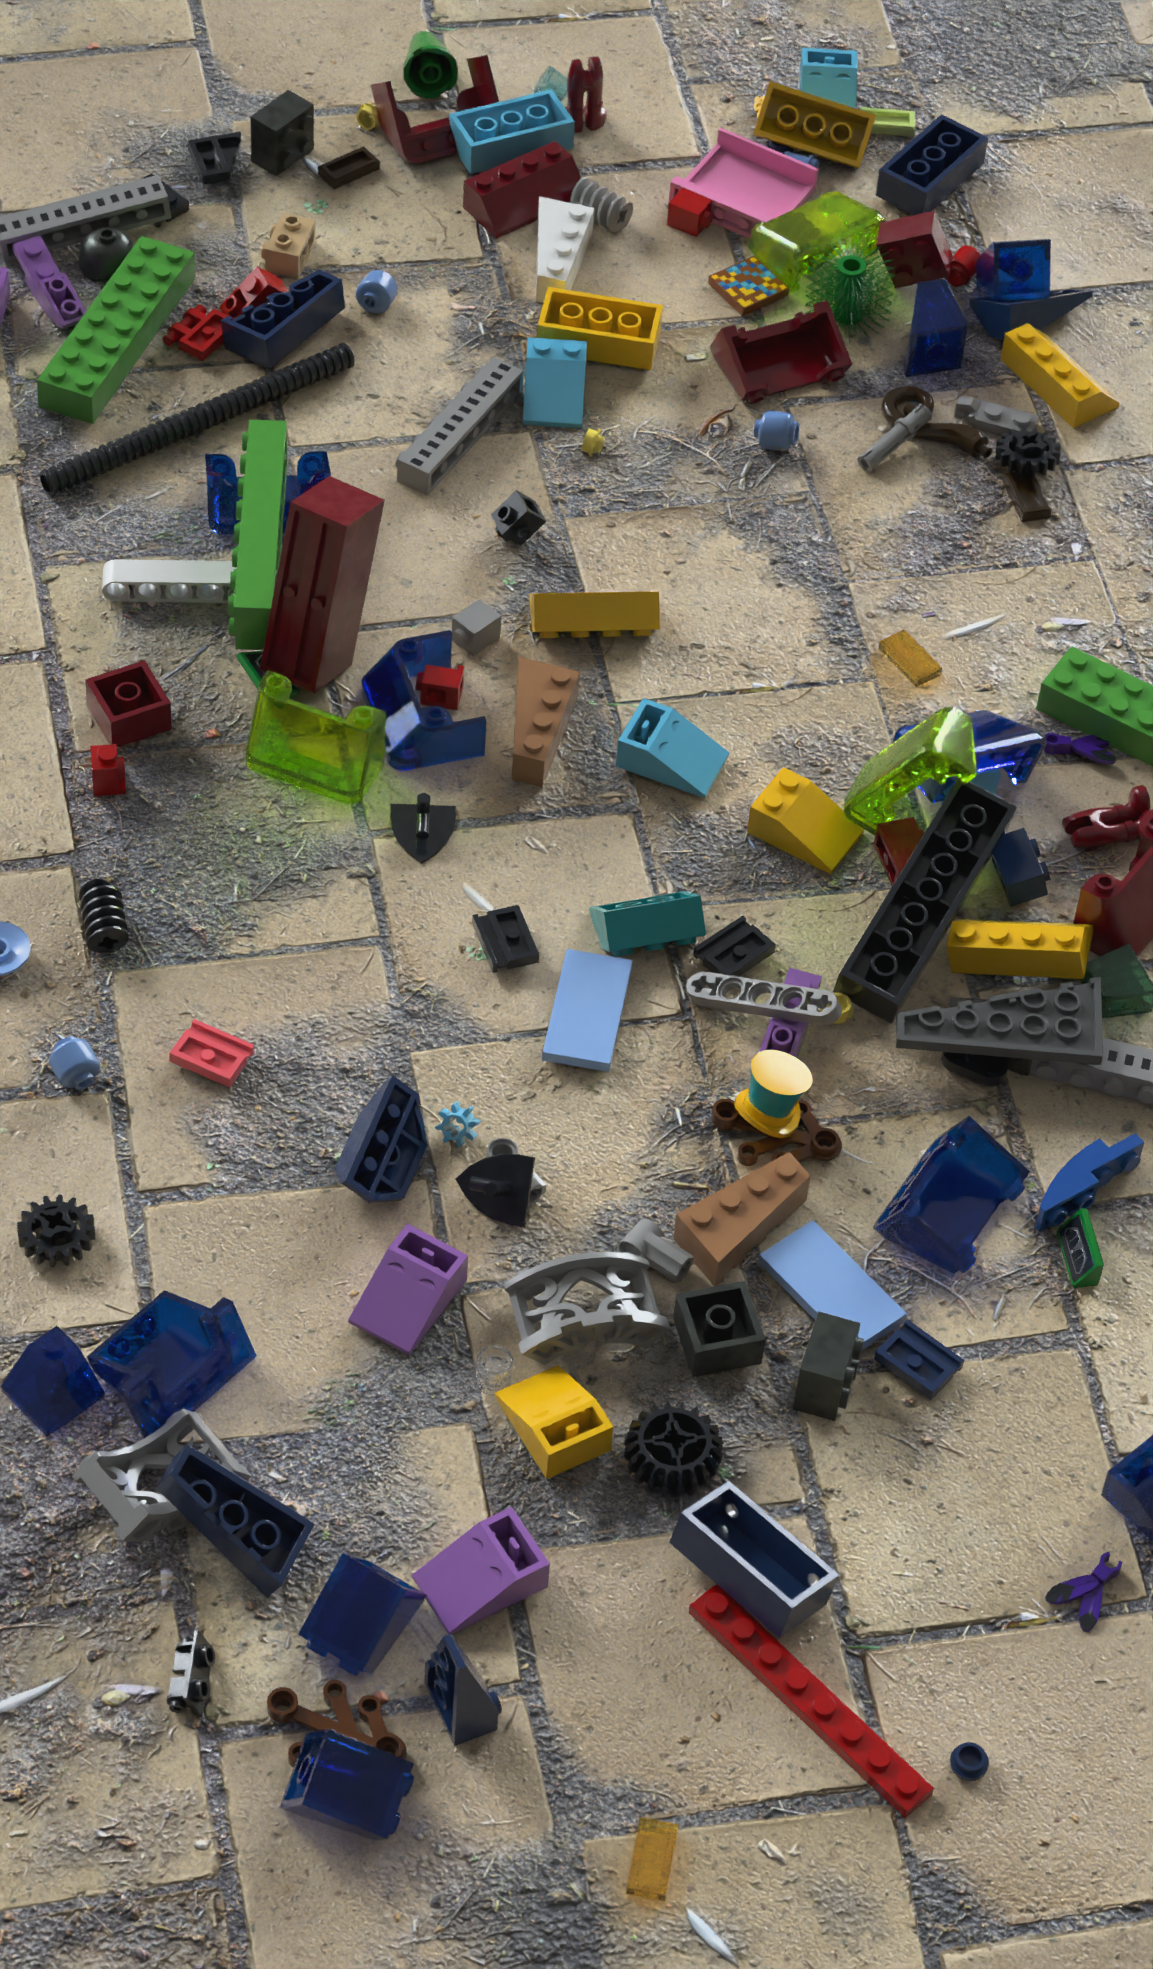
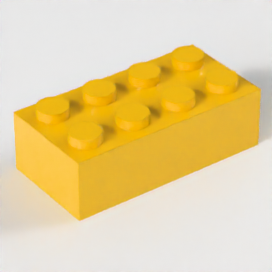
M548 287L537 325V338L587 341L586 360L652 370L661 333L663 305Z

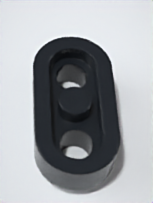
M942 1052L941 1061L943 1066L960 1076L990 1087L998 1086L1006 1079L1008 1062L1004 1057Z

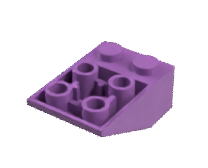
M407 1223L388 1247L348 1319V1323L410 1355L467 1281L468 1255Z
M510 1507L477 1523L413 1573L412 1579L448 1635H452L547 1588L550 1563L514 1509Z

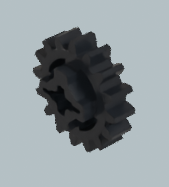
M1021 428V432L1010 429L1009 435L1002 433L1001 439H997L995 459L1000 460L999 465L1001 467L1008 466V472L1019 471V476H1023L1024 473H1029L1031 477H1035V473L1046 475L1047 470L1054 471L1055 466L1059 465L1061 445L1056 444V438H1048L1047 432L1041 433L1035 428L1031 432H1027L1025 428Z
M58 1194L56 1201L51 1202L48 1196H44L42 1205L33 1201L30 1203L31 1212H21L22 1221L17 1222L19 1247H24L27 1258L36 1255V1264L40 1265L46 1259L49 1260L50 1267L53 1268L59 1260H62L65 1266H69V1258L74 1257L81 1260L83 1259L82 1250L90 1251L92 1249L91 1240H94L96 1237L93 1214H88L86 1204L77 1207L76 1198L72 1197L68 1202H63L62 1195Z

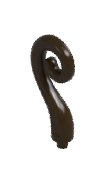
M897 387L887 392L881 405L882 413L886 421L894 427V423L899 418H904L916 408V406L907 404L904 406L902 414L897 408L899 403L913 400L923 406L925 405L932 414L935 405L932 396L927 391L918 387ZM926 423L915 432V437L952 443L972 457L981 455L984 458H988L992 453V448L988 446V438L968 425L958 423Z

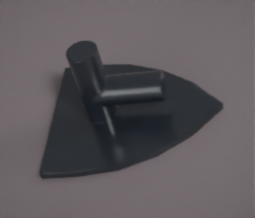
M421 793L417 796V804H391V827L397 842L408 855L421 864L434 857L447 844L453 833L456 806L430 805V796L426 793Z
M499 1154L486 1157L470 1165L455 1178L465 1197L480 1212L493 1220L525 1227L535 1157L519 1154Z

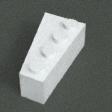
M539 197L536 302L544 303L548 287L571 290L593 235L594 208Z

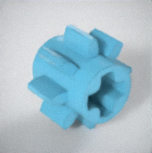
M455 1102L451 1107L452 1113L445 1108L439 1112L440 1117L444 1120L435 1126V1129L442 1130L445 1136L443 1138L444 1143L453 1140L456 1141L458 1147H461L465 1143V1136L470 1140L477 1137V1133L472 1129L481 1122V1119L474 1118L471 1113L474 1108L473 1106L467 1109L460 1108L459 1102ZM456 1119L457 1123H463L464 1128L460 1130V1127L453 1125L452 1121Z

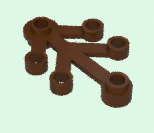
M720 1099L712 1107L711 1119L718 1129L730 1130L733 1127H738L769 1136L753 1143L745 1142L739 1146L737 1159L744 1166H752L757 1163L758 1156L791 1143L802 1146L790 1152L799 1163L813 1157L822 1161H830L837 1158L842 1149V1141L837 1132L830 1128H821L811 1113L810 1104L803 1100H799L800 1110L805 1113L801 1114L799 1124H803L807 1133L796 1130L791 1136L786 1138L772 1137L755 1128L738 1113L733 1100ZM749 1152V1153H752L753 1155H752V1156H746V1155H744L743 1153ZM775 1153L772 1156L771 1162L785 1155L786 1153Z
M339 1680L328 1681L323 1688L324 1702L333 1708L337 1722L298 1705L296 1693L289 1688L280 1687L274 1689L267 1698V1712L274 1721L285 1723L292 1720L328 1736L309 1743L296 1742L292 1744L288 1750V1762L294 1769H305L310 1765L311 1759L349 1747L362 1751V1753L345 1759L333 1757L324 1763V1780L331 1785H338L346 1779L347 1774L369 1767H374L382 1772H392L401 1768L406 1761V1745L398 1736L388 1733L381 1715V1702L374 1695L363 1696L358 1702V1715L360 1719L368 1722L372 1737L358 1731L346 1699V1686ZM332 1690H338L342 1694L338 1697H332L328 1693ZM366 1705H372L376 1708V1710L373 1712H366L363 1709V1707H365ZM279 1706H287L289 1710L277 1711L276 1708ZM385 1751H389L393 1753L394 1756L386 1758L382 1757L381 1754ZM297 1752H303L307 1755L303 1759L293 1757ZM336 1767L342 1772L338 1775H332L328 1770Z

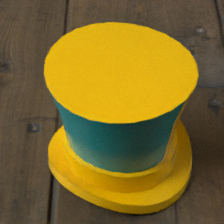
M778 1050L761 1051L751 1061L750 1086L737 1095L734 1106L746 1121L763 1133L776 1138L789 1137L796 1131L801 1116L799 1100L811 1087L813 1081L812 1074L803 1062L788 1053Z

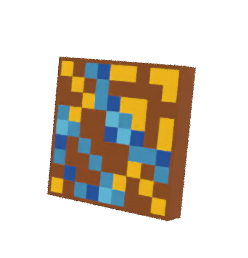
M755 256L716 272L708 278V284L742 316L789 295V287Z

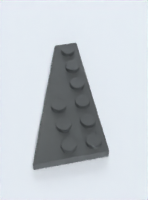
M1101 977L1089 979V983L1075 986L1072 982L1060 984L1058 989L1047 991L1035 988L990 996L988 1001L972 1004L971 1000L961 1001L958 1003V1006L941 1009L938 1006L899 1012L896 1020V1048L1101 1065L1103 1058Z

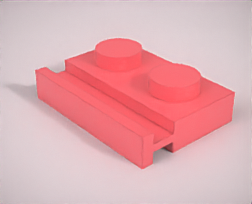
M194 1019L192 1026L189 1030L186 1029L170 1051L169 1060L176 1065L230 1088L246 1066L248 1058L253 1056L254 1044Z

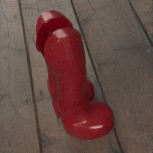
M598 56L589 57L588 70H583L580 59H573L567 77L568 102L565 108L575 121L574 133H581L584 124L589 130L594 131L606 123L607 111L603 107L602 101L603 66ZM587 91L586 105L584 107V93Z
M1144 785L1136 786L1131 789L1126 805L1118 804L1113 807L1091 808L1063 818L1062 826L1065 832L1071 835L1070 841L1073 847L1092 849L1110 843L1129 842L1135 840L1136 837H1140L1138 833L1139 822L1150 810L1149 793Z

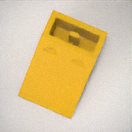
M559 1365L494 1393V1397L546 1479L611 1451L614 1428L597 1400Z

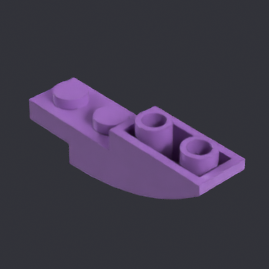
M41 236L13 243V252L25 273L24 281L43 311L61 329L77 325L86 313V310L67 275L60 273Z
M789 967L784 984L819 989L822 976ZM792 998L787 1002L786 1008L793 1009L798 1007L802 1002V998ZM779 1018L770 1019L760 1052L764 1050H778L797 1058L809 1023Z

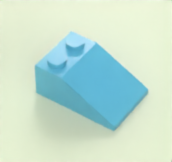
M528 338L522 425L582 429L587 341Z

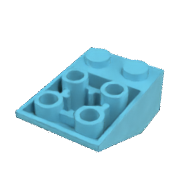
M802 48L799 90L856 108L857 51Z
M643 698L618 740L616 767L705 798L726 762L729 752L673 708Z

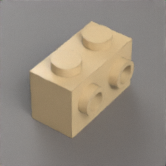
M282 213L278 223H273L269 242L265 241L262 247L261 258L265 259V270L275 274L299 278L315 244L316 220Z

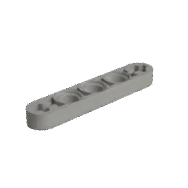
M711 972L694 974L686 985L687 992L692 1001L704 1007L817 1025L834 1023L839 1019L842 1012L836 995L827 990ZM733 988L741 989V993L736 998H725L729 990ZM760 994H772L766 1003H755ZM792 998H802V1002L798 1007L793 1009L786 1008L787 1002Z

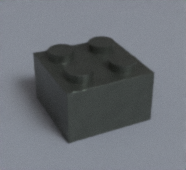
M287 90L250 116L251 162L273 175H279L314 149V104L290 90Z
M746 1281L676 1294L673 1320L692 1377L762 1364L766 1339Z
M818 1311L800 1367L793 1410L835 1421L839 1408L846 1409L851 1393V1383L857 1375L860 1364L859 1358L864 1339L858 1337L861 1323Z

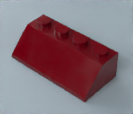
M554 141L464 180L463 208L497 239L537 221L539 197L570 203L573 189L581 179L573 156L557 141Z

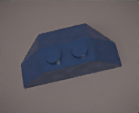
M393 1075L388 1077L358 1115L335 1166V1171L341 1184L368 1203L401 1201L404 1199L427 1147L424 1121L419 1109L421 1105L420 1096Z

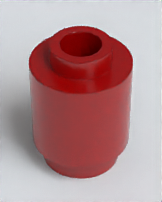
M971 246L960 247L952 257L950 277L945 278L946 281L955 287L967 284L983 264V258L979 251Z

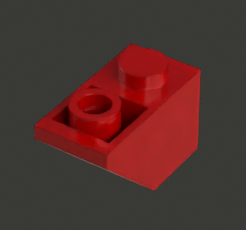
M257 266L233 293L226 298L219 308L222 313L236 318L242 315L241 309L249 305H253L255 308L267 302V296L275 292L285 293L288 290L280 278Z

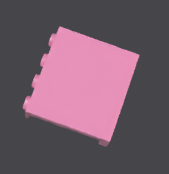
M720 128L718 130L717 144L685 179L675 176L670 182L669 202L682 187L712 199V223L768 246L774 239L773 230L778 220L785 214L791 213L795 215L816 191L819 169Z

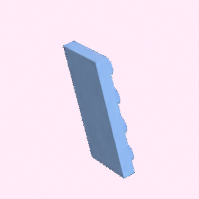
M566 949L543 1048L542 1061L605 1072L610 1071L633 960Z
M814 1220L759 1254L758 1263L814 1320H816L819 1311L861 1323L858 1337L864 1339L862 1350L906 1320L907 1313Z

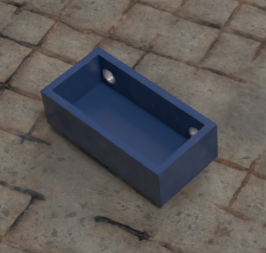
M730 1481L682 1511L669 1542L779 1638L827 1605L839 1577L836 1571Z

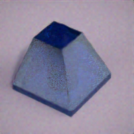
M55 1326L26 1347L1 1385V1391L47 1437L105 1396L102 1386L81 1349L58 1326Z

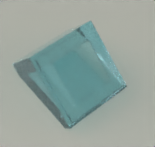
M549 66L539 77L532 93L552 89L558 99L562 101L567 94V78L555 68Z

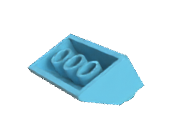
M552 89L449 114V121L459 158L470 174L492 169L554 141H557L565 150L573 149L575 121Z

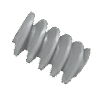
M587 177L581 178L573 189L570 203L594 208V223H598L603 228H608L613 233H617L627 226L633 213V203L629 202L626 204L625 197H617L614 191L608 193L606 187L599 188L597 182L590 183V179Z

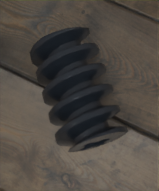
M93 879L86 882L79 890V899L87 948L98 953L120 949L129 941L121 891L103 879Z

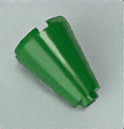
M421 31L416 33L411 39L403 66V78L414 95L424 99H435L447 90L449 92L453 89L458 79L457 62L434 34L428 31Z

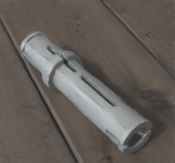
M919 404L907 416L899 418L889 432L857 458L860 467L863 470L867 469V472H871L902 443L914 438L915 432L932 419L930 410L925 405Z

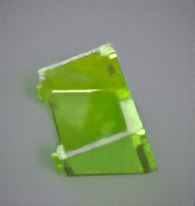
M828 191L818 199L767 222L758 223L751 231L752 235L747 247L789 287L790 294L799 290L800 284L798 280L805 273L807 275L814 274L815 269L812 272L808 267H816L817 265L810 260H815L814 262L821 261L817 263L819 264L825 262L821 258L822 256L830 259L833 258L826 251L834 256H838L842 252L844 253L843 249L845 246L846 251H848V247L849 250L851 247V249L857 250V253H861L864 248L865 252L863 255L865 257L870 251L875 252L869 256L876 254L878 251L876 244L880 222H885L886 219L879 211L839 191Z
M267 670L259 684L245 750L247 766L256 772L342 803L353 804L361 801L385 764L386 712L364 705L353 708L346 718L333 715L289 699L292 692L290 680L281 674Z
M944 707L869 759L863 765L844 798L845 817L875 835L877 824L889 822L895 818L894 807L891 805L929 778L942 785L947 782V777H960L961 781L965 784L976 777L977 768L972 717L960 709Z

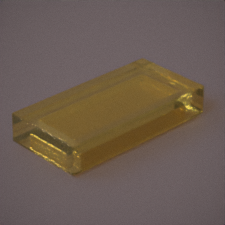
M905 629L879 641L878 649L916 687L941 675L942 667Z
M640 1817L626 1894L665 1901L679 1824Z

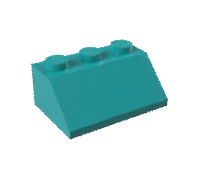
M686 891L589 907L590 916L601 948L609 952L612 951L613 956L632 954V948L645 946L646 951L665 948L664 942L677 940V945L692 944L697 942L696 937L706 935L701 896Z

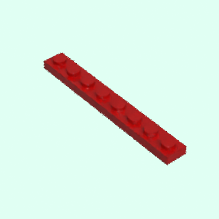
M715 1584L689 1605L688 1613L904 1818H907L932 1796L934 1787L719 1585Z

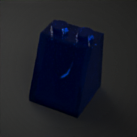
M1051 239L992 242L976 260V288L993 301L1050 298Z
M945 278L917 283L904 369L905 377L961 369L968 323Z
M342 1553L298 1635L308 1640L306 1647L323 1657L330 1653L340 1659L338 1666L355 1676H358L360 1672L373 1674L424 1602L427 1594L365 1558Z
M331 1729L306 1733L279 1808L375 1841L388 1839L389 1835L394 1834L399 1825L401 1814L397 1811L402 1797L408 1795L413 1785L414 1775L411 1774L414 1763Z

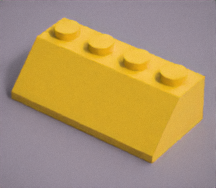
M769 81L753 135L859 169L876 115Z
M1027 323L1005 333L1000 360L1072 428L1119 408L1120 403L1040 330Z
M659 591L529 594L532 632H540V638H559L558 632L571 631V637H590V631H602V637L621 636V630H633V636H652L653 629H660Z
M971 919L952 921L947 942L951 973L1084 979L1094 930L1093 925Z

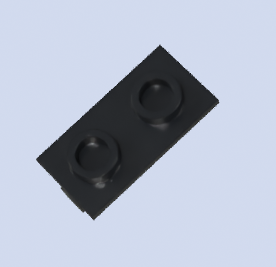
M194 1630L193 1638L184 1637L181 1639V1643L176 1645L172 1671L175 1675L184 1674V1676L171 1677L167 1703L170 1705L169 1709L172 1712L182 1713L185 1711V1708L191 1707L198 1717H203L205 1701L209 1698L208 1681L210 1669L215 1663V1652L213 1646L209 1644L200 1631Z

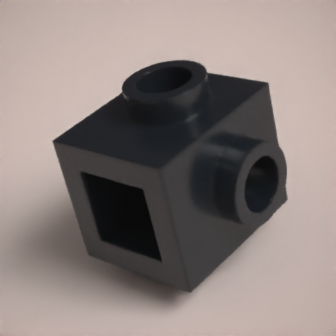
M517 490L491 514L497 525L495 528L497 534L503 540H511L520 546L547 522L536 501Z

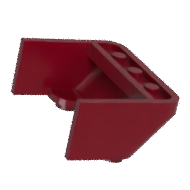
M488 55L467 59L473 87L464 89L459 93L456 102L458 112L499 102ZM391 81L370 85L381 128L405 162L411 164L420 163L458 152L449 117L410 128L407 115L402 110L397 109Z

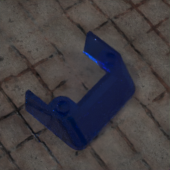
M451 630L404 638L397 641L362 678L361 692L387 762L396 770L407 771L485 756V716L453 722L451 714L445 708L439 706L421 708L410 677L417 676L418 672H424L426 664L451 668Z

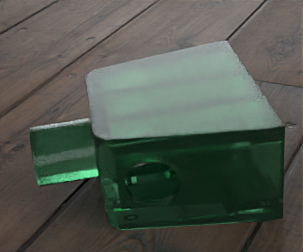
M1130 944L1087 962L1084 979H1081L1080 983L1086 984L1089 983V979L1101 977L1102 1018L1152 1012L1153 983Z

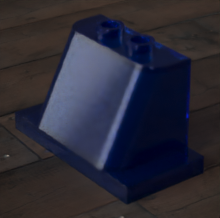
M164 1290L87 1356V1359L94 1373L124 1397L144 1439L165 1425L167 1419L174 1413L182 1409L192 1412L197 1410L257 1355L232 1300L223 1297L213 1307L208 1308Z

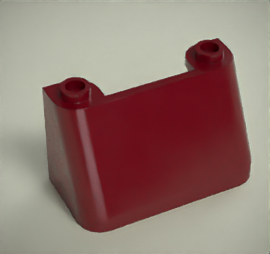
M828 300L815 303L813 305L815 311L812 313L803 314V312H799L793 319L746 331L745 327L739 328L737 331L735 325L721 328L711 343L710 350L713 358L742 401H749L750 404H755L764 400L769 395L824 380L836 382L845 377V372L851 367L852 361Z
M1151 810L1139 822L1138 833L1140 840L1136 856L1130 862L1129 873L1122 881L1108 874L1100 873L1092 876L1081 888L1073 924L1093 925L1094 930L1089 951L1117 966L1130 965L1153 939V811Z

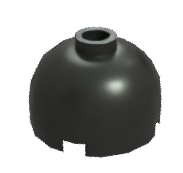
M100 228L89 233L80 246L79 267L82 274L94 282H97V278L106 279L107 284L133 248L134 243L132 239L122 230L115 228Z

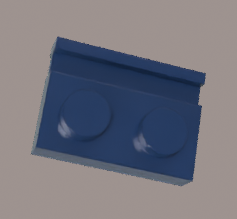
M908 1319L900 1330L897 1329L875 1351L874 1360L930 1400L953 1378V1375L963 1368L964 1359Z

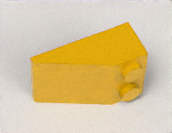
M783 767L751 805L747 833L832 874L862 837L864 830L811 780Z

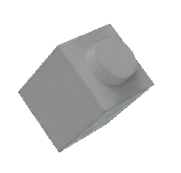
M480 599L452 617V640L458 647L464 648L473 656L500 638L501 615Z

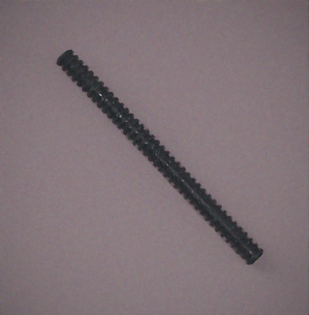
M342 342L338 344V347L333 346L330 350L326 349L322 353L319 352L314 356H309L306 360L302 359L299 363L291 364V367L286 366L283 370L279 369L275 373L272 372L267 376H262L259 380L255 379L251 383H246L243 387L239 386L236 390L232 389L228 393H222L220 397L215 396L212 400L208 399L203 404H197L196 407L192 406L188 410H182L179 414L175 413L171 417L164 418L163 421L159 420L155 424L148 425L147 428L142 427L139 429V432L135 430L131 432V435L126 434L123 438L115 439L114 442L110 441L106 445L102 444L98 449H91L90 453L86 451L82 453V456L77 455L73 459H67L65 463H58L57 467L53 465L49 467V470L44 469L40 472L41 484L44 490L51 496L57 494V491L63 492L65 487L70 489L74 484L79 485L82 481L90 480V477L95 478L98 474H105L107 470L112 471L115 467H121L123 463L128 464L131 462V459L135 461L139 459V456L144 457L147 453H154L156 449L161 450L164 446H170L172 442L177 443L180 439L188 438V435L193 436L196 432L200 433L204 429H210L212 425L217 426L220 422L228 421V418L233 419L236 415L240 416L244 412L251 411L252 408L256 409L260 405L263 406L268 402L275 401L276 398L280 399L284 395L298 391L299 388L303 389L307 385L314 384L315 381L319 382L323 378L326 379L331 375H336L338 372L345 371L346 368L350 369L355 364L354 354L351 348Z

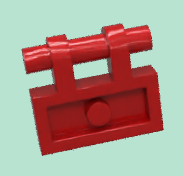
M199 304L195 308H190L186 311L179 323H173L167 329V334L163 336L162 340L167 346H171L174 342H179V350L204 361L224 342L221 320L229 315L216 309L206 314V308Z

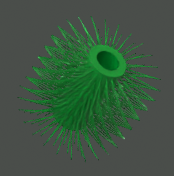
M850 247V254L847 255L845 249L843 257L839 254L840 259L826 251L833 257L834 260L832 261L837 262L835 264L825 259L827 257L822 256L821 258L826 261L822 263L830 264L831 266L829 267L823 266L826 264H817L821 261L814 262L815 260H810L820 266L808 267L810 271L813 272V269L823 268L814 271L819 276L814 274L807 276L809 280L813 281V283L806 286L808 289H810L809 286H821L810 289L813 291L811 294L821 296L814 300V297L819 296H811L809 299L813 301L810 302L818 303V301L828 300L829 305H833L830 307L834 318L837 320L836 323L839 322L838 328L841 323L845 325V334L847 325L848 330L849 325H852L854 330L856 324L859 329H862L858 322L867 326L868 324L865 321L874 322L872 318L879 319L882 317L880 320L886 319V321H889L880 314H891V311L884 307L892 305V302L888 300V304L878 303L887 302L885 298L888 296H881L879 294H888L890 292L887 290L888 288L882 286L890 285L891 283L888 281L887 284H879L886 283L887 280L895 276L893 274L886 276L878 275L888 274L884 272L895 267H879V264L868 266L875 264L871 262L883 255L872 258V261H864L870 254L868 253L865 258L864 256L861 258L863 253L861 252L858 257V255L856 256L857 250L854 255L853 249V255H851ZM850 326V330H849V341H850V334H851V326Z

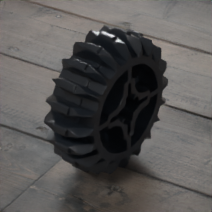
M667 1401L662 1410L653 1404L652 1408H650V1414L641 1411L638 1415V1421L632 1420L629 1432L625 1435L624 1445L626 1447L624 1449L625 1461H628L629 1473H636L638 1484L648 1481L650 1492L656 1487L662 1488L664 1497L669 1490H675L679 1498L683 1494L684 1489L689 1490L694 1495L698 1485L706 1488L710 1478H715L722 1463L723 1440L722 1437H719L718 1425H710L711 1419L709 1414L699 1417L697 1407L691 1411L685 1410L683 1402L678 1408H672L669 1401Z

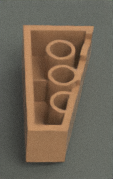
M519 657L512 780L543 787L578 699L580 671Z
M788 1152L677 1213L673 1239L683 1250L694 1256L693 1262L715 1287L723 1280L724 1275L731 1268L735 1269L744 1260V1256L754 1246L758 1247L766 1239V1235L774 1227H779L807 1200L811 1175Z

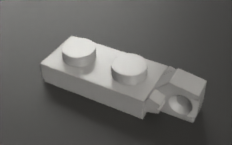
M959 396L954 417L973 423V428L998 435L1002 433L1009 435L1010 429L1021 432V428H1025L1027 432H1031L1034 428L1036 429L1039 415Z

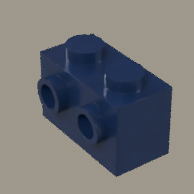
M1025 828L1006 833L991 856V861L1010 907L1048 895L1046 881L1051 880L1045 861L1041 863L1038 861L1041 854L1036 839L1029 840Z

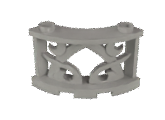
M590 1252L561 1257L531 1269H523L517 1272L515 1277L504 1283V1289L509 1293L522 1341L518 1344L521 1355L546 1365L568 1352L586 1347L585 1340L604 1337L606 1343H626L646 1348L671 1330L668 1318L660 1315L646 1271L650 1267L648 1259L635 1256L629 1252ZM580 1281L590 1283L610 1295L600 1302L596 1312L586 1313L577 1305L561 1302L567 1293ZM631 1284L633 1293H626L629 1291V1286ZM533 1298V1305L541 1308L529 1311L527 1301ZM616 1306L615 1310H608L611 1307ZM564 1315L572 1316L571 1318L564 1319ZM542 1320L541 1329L535 1332L533 1323Z
M182 1409L171 1415L165 1425L137 1443L114 1451H95L81 1461L79 1469L73 1474L72 1478L75 1482L86 1484L119 1524L114 1531L122 1541L143 1542L153 1540L156 1535L155 1532L166 1529L171 1534L191 1523L166 1497L150 1491H137L136 1488L143 1469L168 1468L174 1456L185 1446L178 1443L193 1430L205 1442L199 1452L207 1456L211 1449L223 1463V1467L246 1481L251 1477V1474L243 1465L236 1461L203 1422L198 1413ZM193 1437L188 1443L191 1447H193L194 1443Z

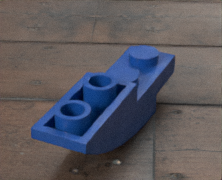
M1135 1133L1111 1147H1108L1099 1138L1082 1149L1061 1168L1049 1185L1040 1205L1035 1228L1040 1232L1049 1226H1058L1067 1216L1081 1208L1088 1209L1095 1202L1098 1187L1106 1185L1114 1176L1121 1172H1130L1137 1167L1141 1161L1140 1157L1144 1141Z

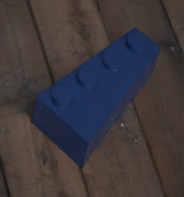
M318 270L290 284L289 291L285 293L275 292L266 297L267 302L255 308L253 305H249L241 309L242 315L234 319L230 316L222 319L221 326L225 349L270 369L345 309L342 279Z
M188 1444L174 1456L156 1487L266 1598L282 1586L315 1525L309 1519Z

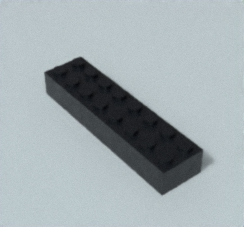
M958 777L839 973L833 990L834 993L845 994L852 1003L891 1024L893 1023L952 924V921L955 919L1008 830L1017 809L1016 806L962 777Z

